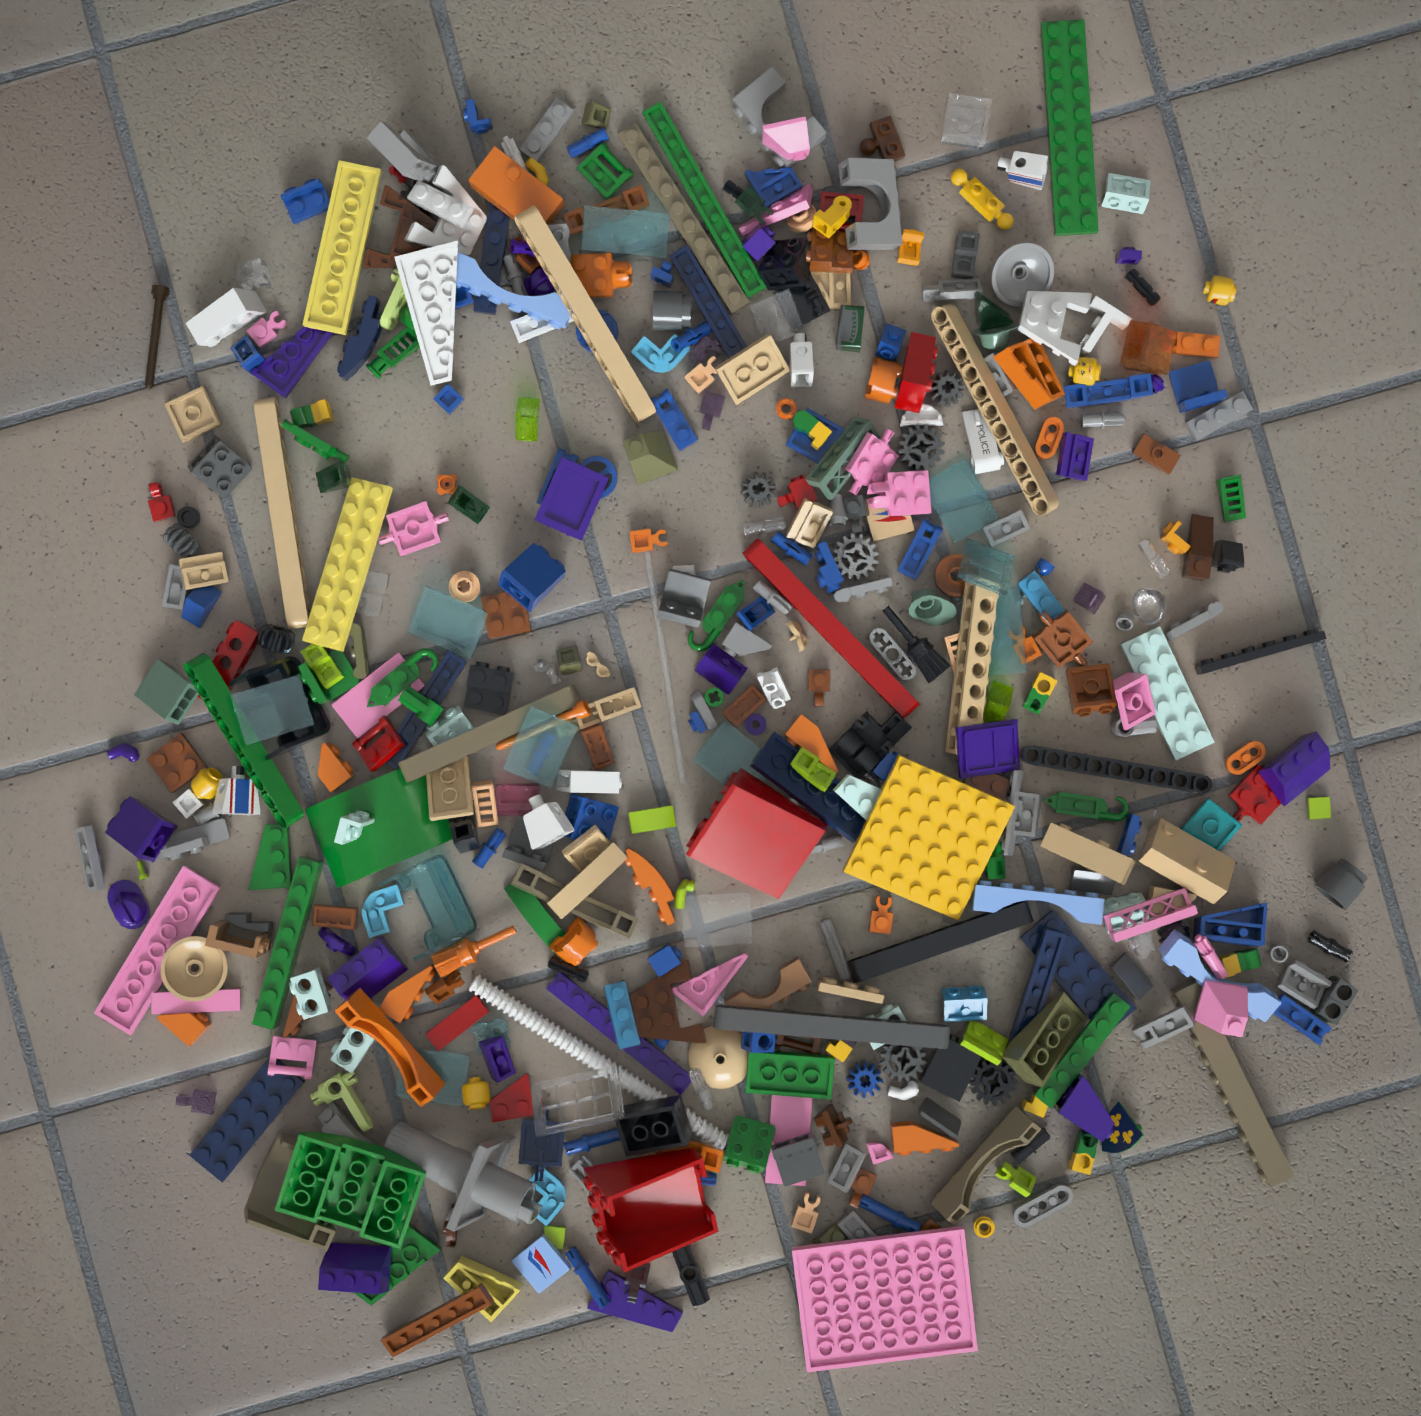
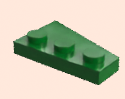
M279 824L265 825L248 890L290 888L292 869L289 827L285 829Z

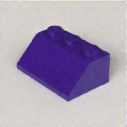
M1317 731L1302 735L1258 772L1280 803L1286 806L1330 770L1329 748Z
M382 935L328 976L327 979L344 999L359 988L371 999L406 972L408 968Z
M331 1242L319 1268L318 1290L381 1294L389 1291L392 1246Z

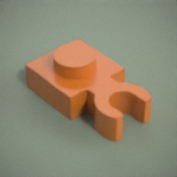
M651 529L629 531L632 553L654 551L653 544H657L660 547L668 545L667 541L660 542L658 539L660 535L666 534V530H659L651 535Z
M1019 625L1021 634L1016 636L1013 630H1010L1009 635L1012 639L1017 640L1018 643L1013 648L1022 664L1025 665L1040 657L1043 653L1033 636L1026 638V628L1023 625Z
M877 895L875 904L878 910H871L869 932L891 934L893 912H887V909L891 906L892 899L888 897L887 903L882 905L880 904V896Z

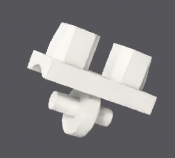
M777 667L765 673H757L760 685L773 708L785 706V701L791 700V695Z

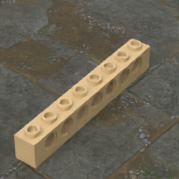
M965 581L945 752L957 754L956 727L984 723L983 712L986 705V687L989 682L988 671L989 664L991 663V646L994 640L993 629L996 620V604L999 598V584Z

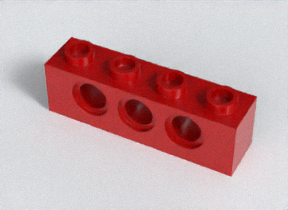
M235 620L234 623L232 622L228 626L226 631L228 635L224 642L221 641L216 648L217 655L214 660H211L230 692L234 686H230L229 682L241 675L258 644L257 637L259 631L238 620ZM236 639H240L242 643L239 650H235L233 647ZM228 657L231 660V666L225 669L223 661Z

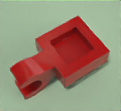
M154 482L148 484L154 498L148 500L153 521L157 522L176 517L171 496H164L161 483Z

